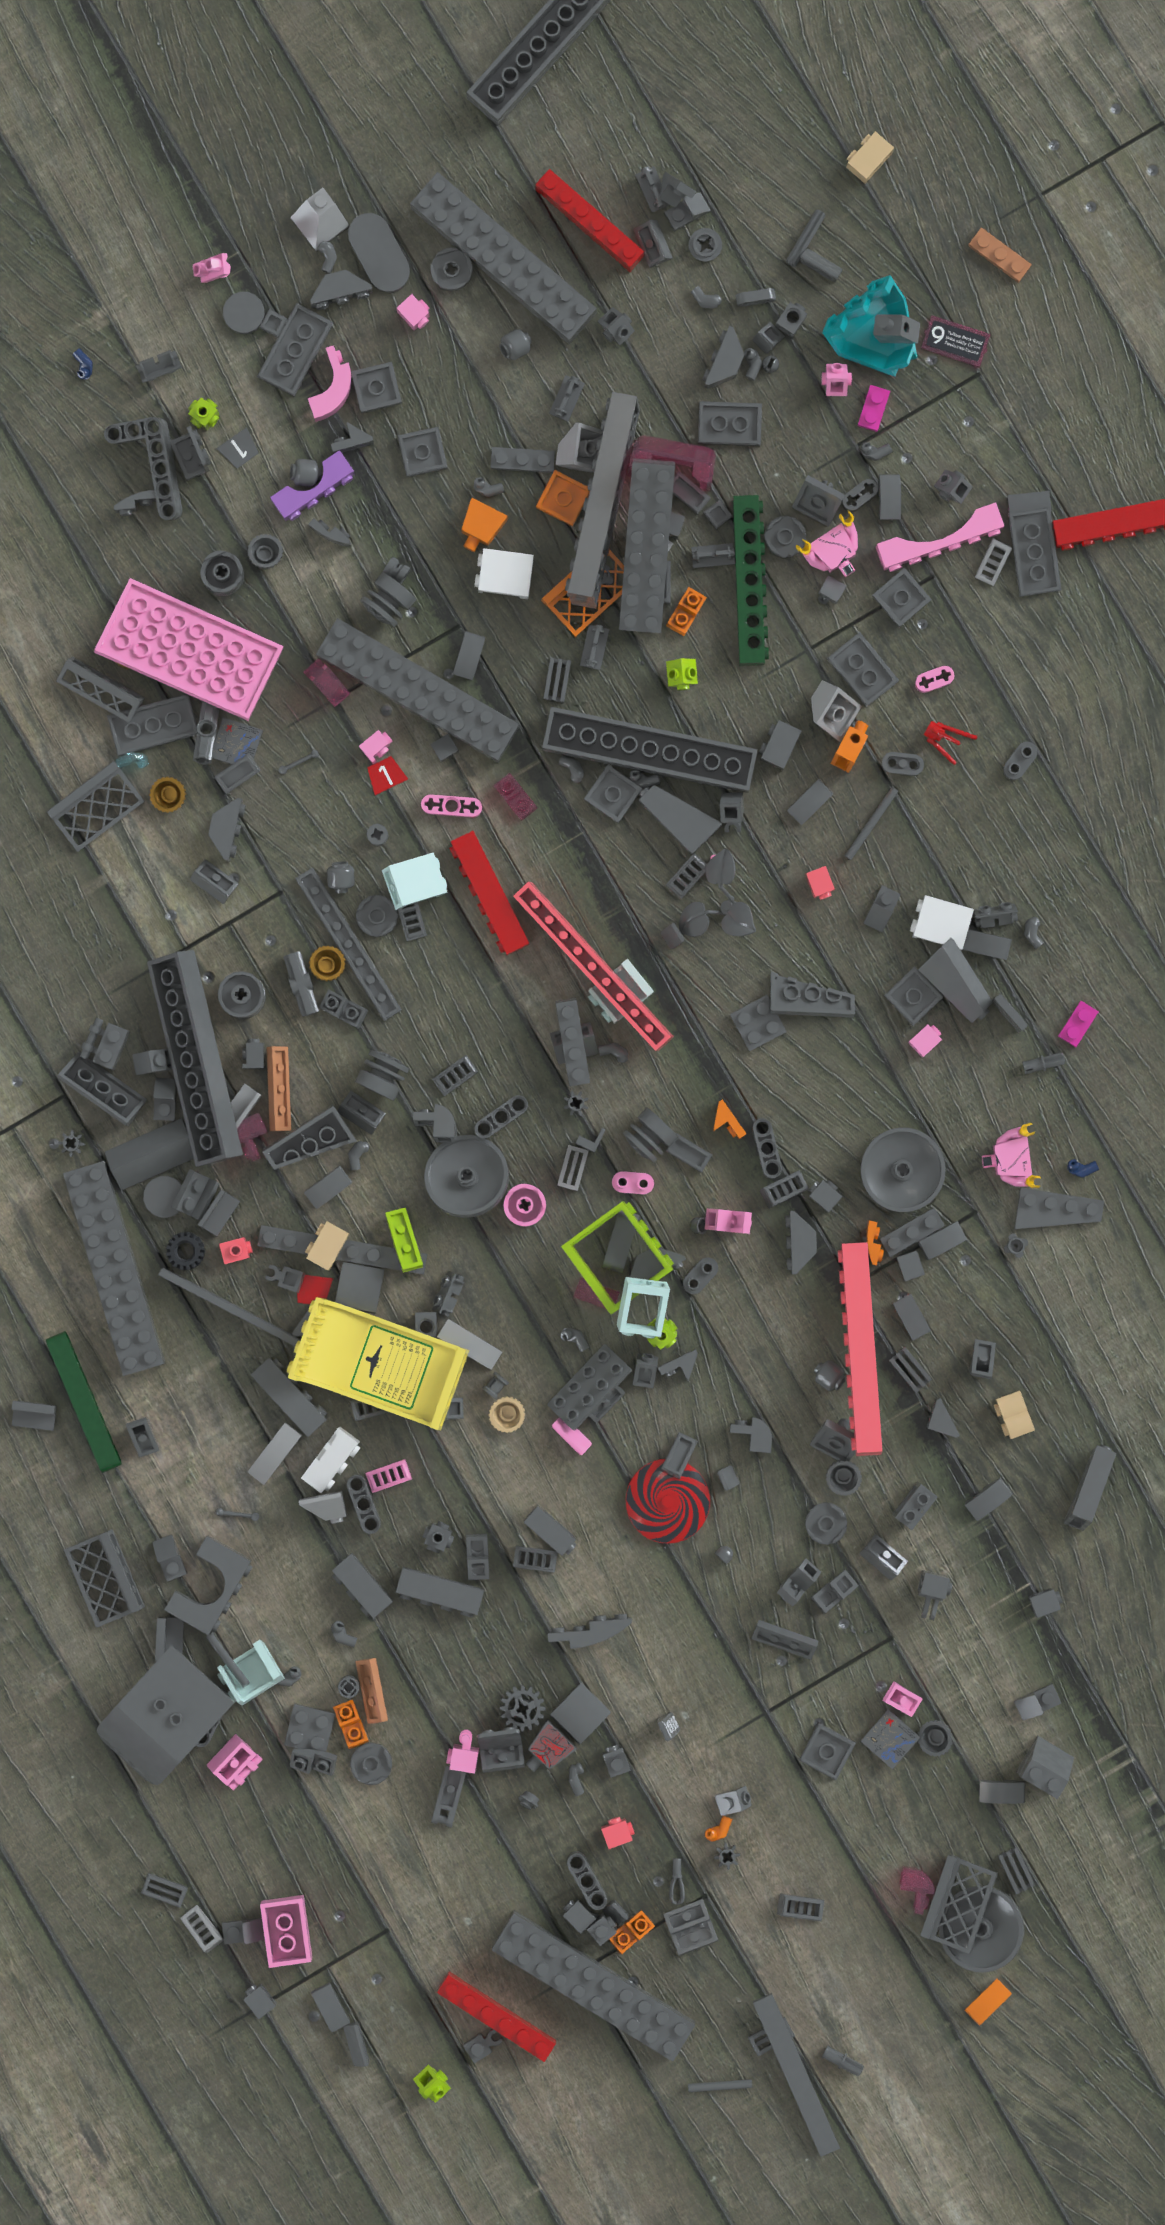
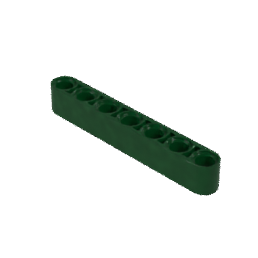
M63 1331L47 1338L48 1349L101 1472L104 1473L121 1466L122 1461L67 1332Z

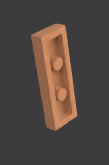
M980 228L968 245L1018 283L1032 265L983 228Z
M376 1658L355 1661L368 1724L388 1721Z

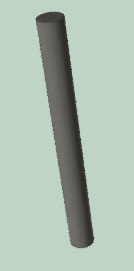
M894 787L890 788L844 855L847 859L852 860L899 792Z

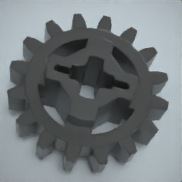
M524 1685L521 1686V1690L514 1686L513 1693L506 1691L508 1698H502L501 1701L505 1705L500 1706V1710L505 1711L501 1718L507 1717L508 1719L505 1724L509 1725L512 1723L515 1729L517 1726H520L521 1732L524 1731L525 1726L532 1730L533 1723L538 1726L539 1721L537 1719L544 1718L540 1711L546 1710L545 1706L540 1705L544 1702V1698L538 1699L540 1692L532 1693V1686L525 1690ZM521 1694L529 1695L533 1699H524ZM514 1697L515 1705L508 1709L509 1702ZM519 1699L524 1706L528 1705L526 1708L527 1717H525L522 1711L517 1710L519 1708ZM537 1707V1712L531 1719L530 1712ZM518 1716L523 1719V1722L516 1721L512 1717Z

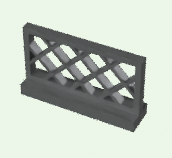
M113 761L50 808L47 813L78 852L145 801L115 761ZM117 774L124 780L123 789L110 788L111 779ZM108 782V787H102V785ZM126 784L130 788V790H125ZM97 789L107 790L106 802L93 800L94 792ZM110 790L122 792L121 804L108 802ZM124 792L134 793L138 801L132 806L123 805ZM92 794L91 800L85 799ZM81 801L91 802L89 815L76 813L77 805ZM93 803L105 804L104 817L91 815ZM107 806H120L119 816L116 818L106 817ZM73 807H75L74 813L68 812ZM122 807H127L128 809L122 813ZM64 814L74 815L72 827L63 826L58 819ZM76 815L89 817L87 829L74 828ZM91 818L103 819V826L99 831L89 830ZM106 820H112L107 825H105ZM66 829L72 830L71 836ZM74 830L87 832L86 840L79 846L73 839ZM89 832L95 833L88 838Z
M113 1529L64 1549L96 1628L145 1607ZM100 1540L103 1547L100 1554L90 1551L94 1541ZM79 1549L85 1552L82 1562L74 1560L71 1551ZM88 1554L98 1558L95 1568L85 1564ZM101 1560L109 1562L111 1568L108 1574L98 1570ZM83 1568L93 1571L90 1582L82 1579L81 1571ZM96 1573L107 1577L103 1588L93 1584ZM110 1579L118 1583L117 1593L106 1589ZM91 1587L101 1591L98 1601L90 1598L89 1591ZM104 1593L115 1597L111 1607L101 1603ZM117 1600L125 1601L129 1610L121 1612L114 1609ZM99 1606L110 1611L107 1619L100 1621L97 1615Z
M948 1855L920 1936L970 1954L998 1873L960 1859V1857ZM961 1864L968 1866L972 1874L963 1880L958 1873ZM982 1873L991 1875L989 1884L981 1887L977 1879V1875ZM974 1878L978 1889L968 1894L963 1882ZM960 1884L965 1896L955 1900L951 1891L954 1886ZM980 1891L983 1902L981 1905L974 1907L970 1896ZM967 1898L971 1910L961 1914L956 1902ZM953 1904L958 1916L948 1920L944 1911L947 1906ZM973 1912L976 1918L975 1925L967 1927L963 1916ZM960 1918L964 1930L954 1934L949 1922ZM946 1924L951 1936L945 1939L936 1936L939 1927ZM964 1932L967 1933L969 1938L967 1948L959 1945L956 1939L957 1935Z

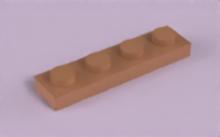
M267 1047L270 1131H291L288 1047Z

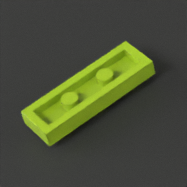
M406 1207L386 1212L385 1217L402 1273L423 1268V1262Z

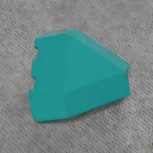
M889 275L872 281L866 286L868 290L860 297L858 295L854 296L844 305L846 308L838 316L833 314L829 317L822 333L838 356L895 377L898 368L903 369L907 367L910 360L918 357L915 344L880 343L873 335L875 316L877 314L904 315L909 317L906 298Z

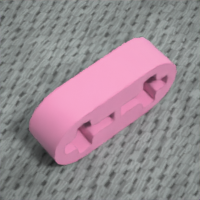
M941 666L922 673L917 677L915 687L918 691L927 693L947 686L954 679V671L948 666ZM943 670L945 673L950 674L947 678L948 681L944 679L936 680V677L940 676ZM922 678H925V680L933 679L934 681L928 684V688L919 685Z

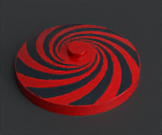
M666 1458L658 1459L644 1465L632 1477L626 1492V1510L633 1526L646 1538L659 1543L681 1542L694 1535L704 1524L710 1508L709 1490L701 1474L688 1463L681 1478L678 1479L661 1471Z

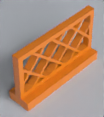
M610 548L608 556L615 562V568L608 571L614 573V585H601V588H614L613 597L610 600H601L600 589L598 611L595 614H585L586 607L584 606L583 614L570 613V598L563 597L567 594V591H565L566 581L568 578L571 579L572 572L541 600L575 637L622 595L623 586H617L616 580L617 574H624V565ZM617 565L622 571H617ZM616 588L621 589V590L616 594ZM560 600L568 601V613L558 612L554 605ZM601 603H606L603 607L600 608ZM562 615L568 616V621ZM570 616H583L582 626L577 630L570 625Z

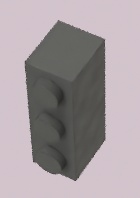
M353 1553L348 1555L332 1570L334 1572L332 1577L339 1585L343 1583L347 1587L346 1593L353 1601L357 1599L362 1605L360 1609L367 1617L371 1615L374 1619L393 1602L389 1594Z

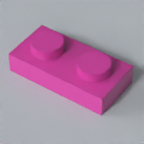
M870 385L857 426L878 432L890 394L889 390Z
M1080 1001L1058 1037L1076 1048L1099 1011Z

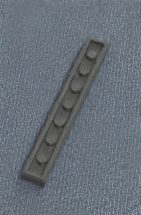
M312 867L296 877L297 883L344 955V958L383 1020L386 1021L402 1011L314 868Z
M162 1268L158 1274L293 1346H296L298 1340L301 1341L300 1338L293 1336L291 1333L166 1268Z
M770 1993L752 2001L820 2156L822 2157L840 2149L773 1994Z

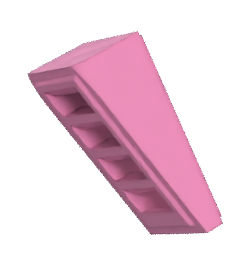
M406 1459L365 1473L372 1493L412 1479ZM398 1466H401L404 1475L403 1478H400L397 1470ZM389 1469H393L396 1477L395 1481H392ZM385 1471L388 1480V1483L386 1484L384 1483L381 1475V1472ZM377 1474L381 1486H376L373 1475Z

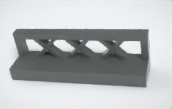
M73 656L66 660L56 682L127 722H131L137 708L142 705L145 699L140 694ZM67 670L75 673L77 682L70 683L63 679ZM87 681L93 683L95 692H85L82 683ZM109 692L114 702L109 704L103 702L100 693ZM126 702L133 706L129 715L121 712L119 703Z

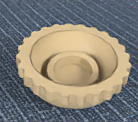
M502 1397L491 1406L489 1420L491 1425L497 1428L498 1431L513 1432L523 1424L525 1409L516 1398Z

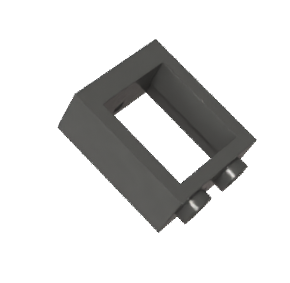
M917 1481L892 1513V1516L910 1530H913L938 1497Z
M537 1505L524 1519V1523L561 1556L564 1553L569 1555L576 1547V1543H574L576 1537L540 1505Z

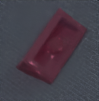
M580 1277L573 1297L605 1308L587 1281ZM603 1286L616 1304L620 1291Z

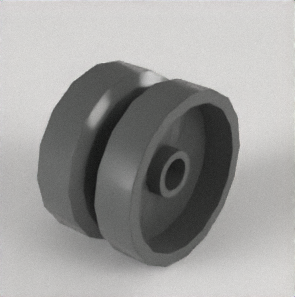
M244 971L233 972L220 983L218 1000L223 1010L232 1017L246 1019L257 1015L264 1007L266 992L262 982L253 974ZM240 992L246 993V997H243L242 1000L239 998Z

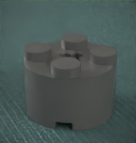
M222 550L212 552L205 558L201 566L200 574L203 583L210 592L217 596L231 595L243 585L244 569L239 559L232 553ZM223 569L224 572H226L225 577L223 578L221 576H217L220 574L219 570Z

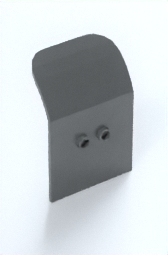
M171 1645L98 1725L97 1733L103 1742L141 1777L151 1784L158 1785L175 1769L235 1702Z

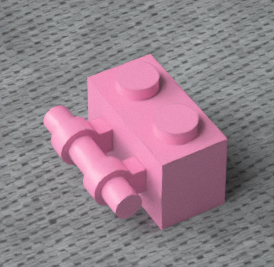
M463 1730L459 1736V1741L462 1745L454 1744L453 1749L449 1748L446 1763L450 1764V1770L475 1774L479 1748L471 1747L472 1733L469 1730Z
M235 1734L210 1760L207 1767L234 1791L245 1782L244 1779L252 1771L255 1772L258 1768L257 1765L263 1759Z

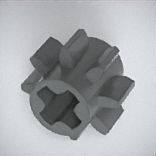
M571 1091L572 1097L570 1099L564 1097V1100L568 1101V1105L564 1109L570 1108L571 1116L574 1114V1111L582 1116V1108L588 1109L584 1102L589 1099L581 1097L582 1091L578 1095H574V1092ZM573 1098L582 1101L579 1109H576L575 1106H570Z
M71 1130L70 1136L63 1133L64 1140L58 1142V1144L64 1147L61 1152L69 1151L70 1157L73 1156L75 1151L81 1154L79 1148L80 1146H85V1143L80 1141L83 1135L80 1134L76 1137L73 1130ZM69 1139H76V1142L74 1143L76 1146L75 1148L67 1147L69 1145Z
M725 1842L722 1849L716 1847L719 1855H715L714 1859H720L718 1867L724 1864L730 1870L732 1863L738 1865L735 1857H739L740 1853H734L735 1844L730 1848ZM730 1851L732 1859L727 1858L723 1860L722 1853Z

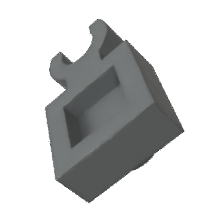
M269 1265V1268L274 1269L275 1275L273 1277L266 1276L267 1280L273 1282L279 1280V1287L299 1293L305 1276L304 1272L284 1266L281 1272L279 1267Z
M491 2029L485 2038L480 2033L463 2044L474 2064L492 2053L491 2045L497 2046L502 2043V2037L498 2040L492 2039L491 2036L497 2032L494 2029Z

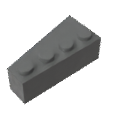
M332 1104L264 1148L262 1152L275 1170L302 1159L356 1142V1139Z

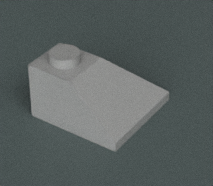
M321 188L309 197L291 216L293 222L315 251L319 250L321 242L331 241L349 227L337 205L324 188Z
M575 423L558 444L556 465L571 470L594 473L592 470L593 460L598 458L597 442L599 438H602L603 431L582 423Z
M823 680L811 697L814 723L840 742L862 706L839 687Z
M343 1491L299 1500L301 1507L325 1521L330 1520L331 1524L342 1522L343 1517L347 1516Z

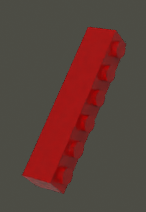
M549 169L536 183V191L629 272L644 257V251L552 170Z
M1165 499L1054 520L1052 525L1055 546L1064 551L1073 549L1074 545L1082 544V547L1095 544L1094 541L1102 540L1105 543L1114 541L1115 537L1123 536L1125 539L1136 536L1135 533L1144 532V535L1155 533L1158 528H1164L1165 530Z
M474 831L452 840V847L449 849L454 859L459 858L462 864L459 866V870L463 878L468 876L471 882L468 888L473 897L477 895L480 901L477 906L482 916L487 915L490 922L486 924L491 934L496 933L499 939L496 944L500 952H505L508 956L530 945Z
M450 1971L437 1989L439 1995L543 2062H545L556 2045L554 2038Z

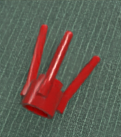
M931 721L924 733L928 737L927 742L932 744L953 765H956V761L935 740L940 741L943 737L956 745L961 744L960 741L947 735L945 730L975 740L978 737L944 725L939 721L937 723Z

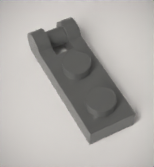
M446 1765L431 1823L437 1824L439 1822L446 1824L445 1827L452 1828L466 1772L450 1770V1766ZM441 1809L448 1810L449 1815L440 1814Z

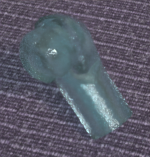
M130 752L116 759L119 768L136 762L139 768H144L149 764L148 757L144 753Z

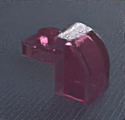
M319 658L303 672L334 707L351 694Z
M260 1113L244 1119L237 1128L240 1144H245L246 1146L243 1148L247 1160L251 1158L252 1162L262 1159L253 1139L268 1133Z
M902 1866L899 1887L901 1890L915 1892L913 1912L923 1915V1910L928 1908L929 1897L926 1894L934 1895V1885L930 1877L923 1870Z

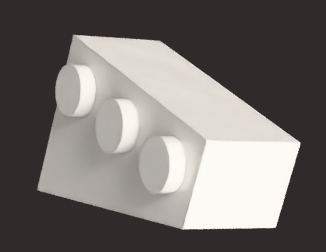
M338 1427L301 1479L320 1493L324 1490L328 1492L335 1483L332 1479L336 1473L341 1475L348 1464L345 1461L348 1457L351 1456L353 1458L359 1451L360 1447L358 1444L360 1441L342 1427Z

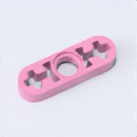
M426 795L421 801L423 811L431 815L475 818L482 812V804L476 798ZM429 799H433L434 803L440 804L439 799H444L442 803L443 812L439 811L440 807L436 806L432 810H428V806H425V803L429 802ZM450 800H454L458 804V808L454 812H449L445 808L446 803ZM460 801H465L464 806H470L471 802H475V806L479 807V809L475 810L474 813H470L469 809H463L464 813H459L461 810Z

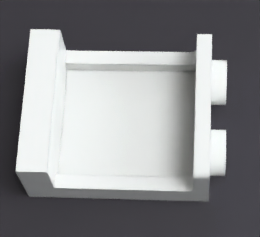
M483 548V554H479L477 566H481L480 575L476 574L475 587H478V593L489 592L528 599L534 555Z
M926 895L923 897V900L919 899L916 907L919 915L917 920L913 919L910 929L913 932L912 937L942 945L952 938L961 951L974 909Z

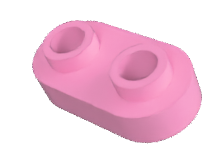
M618 1172L612 1179V1186L620 1193L648 1194L654 1187V1180L646 1173ZM620 1178L626 1179L627 1183L625 1186L619 1185L618 1181ZM646 1180L648 1183L647 1187L642 1188L639 1185L640 1181Z

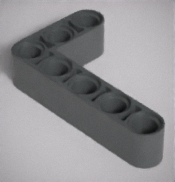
M149 417L107 426L104 431V437L109 443L123 444L146 439L159 516L164 520L178 519L182 515V504L167 422L163 418ZM155 421L159 424L157 432H154L152 428ZM135 425L139 427V434L137 436L133 434ZM115 429H118L120 433L117 440L113 437ZM159 442L163 446V450L161 453H158L156 450V446ZM162 463L166 465V472L164 474L160 472ZM166 484L170 487L168 495H165L163 491ZM169 505H171L174 509V512L171 516H169L167 513V508Z

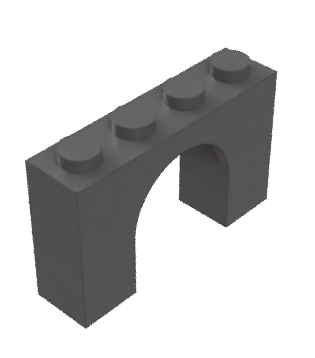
M207 1535L196 1555L215 1565L222 1572L225 1588L221 1597L211 1603H199L176 1590L164 1610L209 1635L211 1631L215 1633L221 1623L218 1620L220 1615L227 1613L232 1604L228 1601L232 1594L235 1596L238 1594L242 1587L239 1583L243 1576L247 1578L253 1566L250 1565L251 1559Z

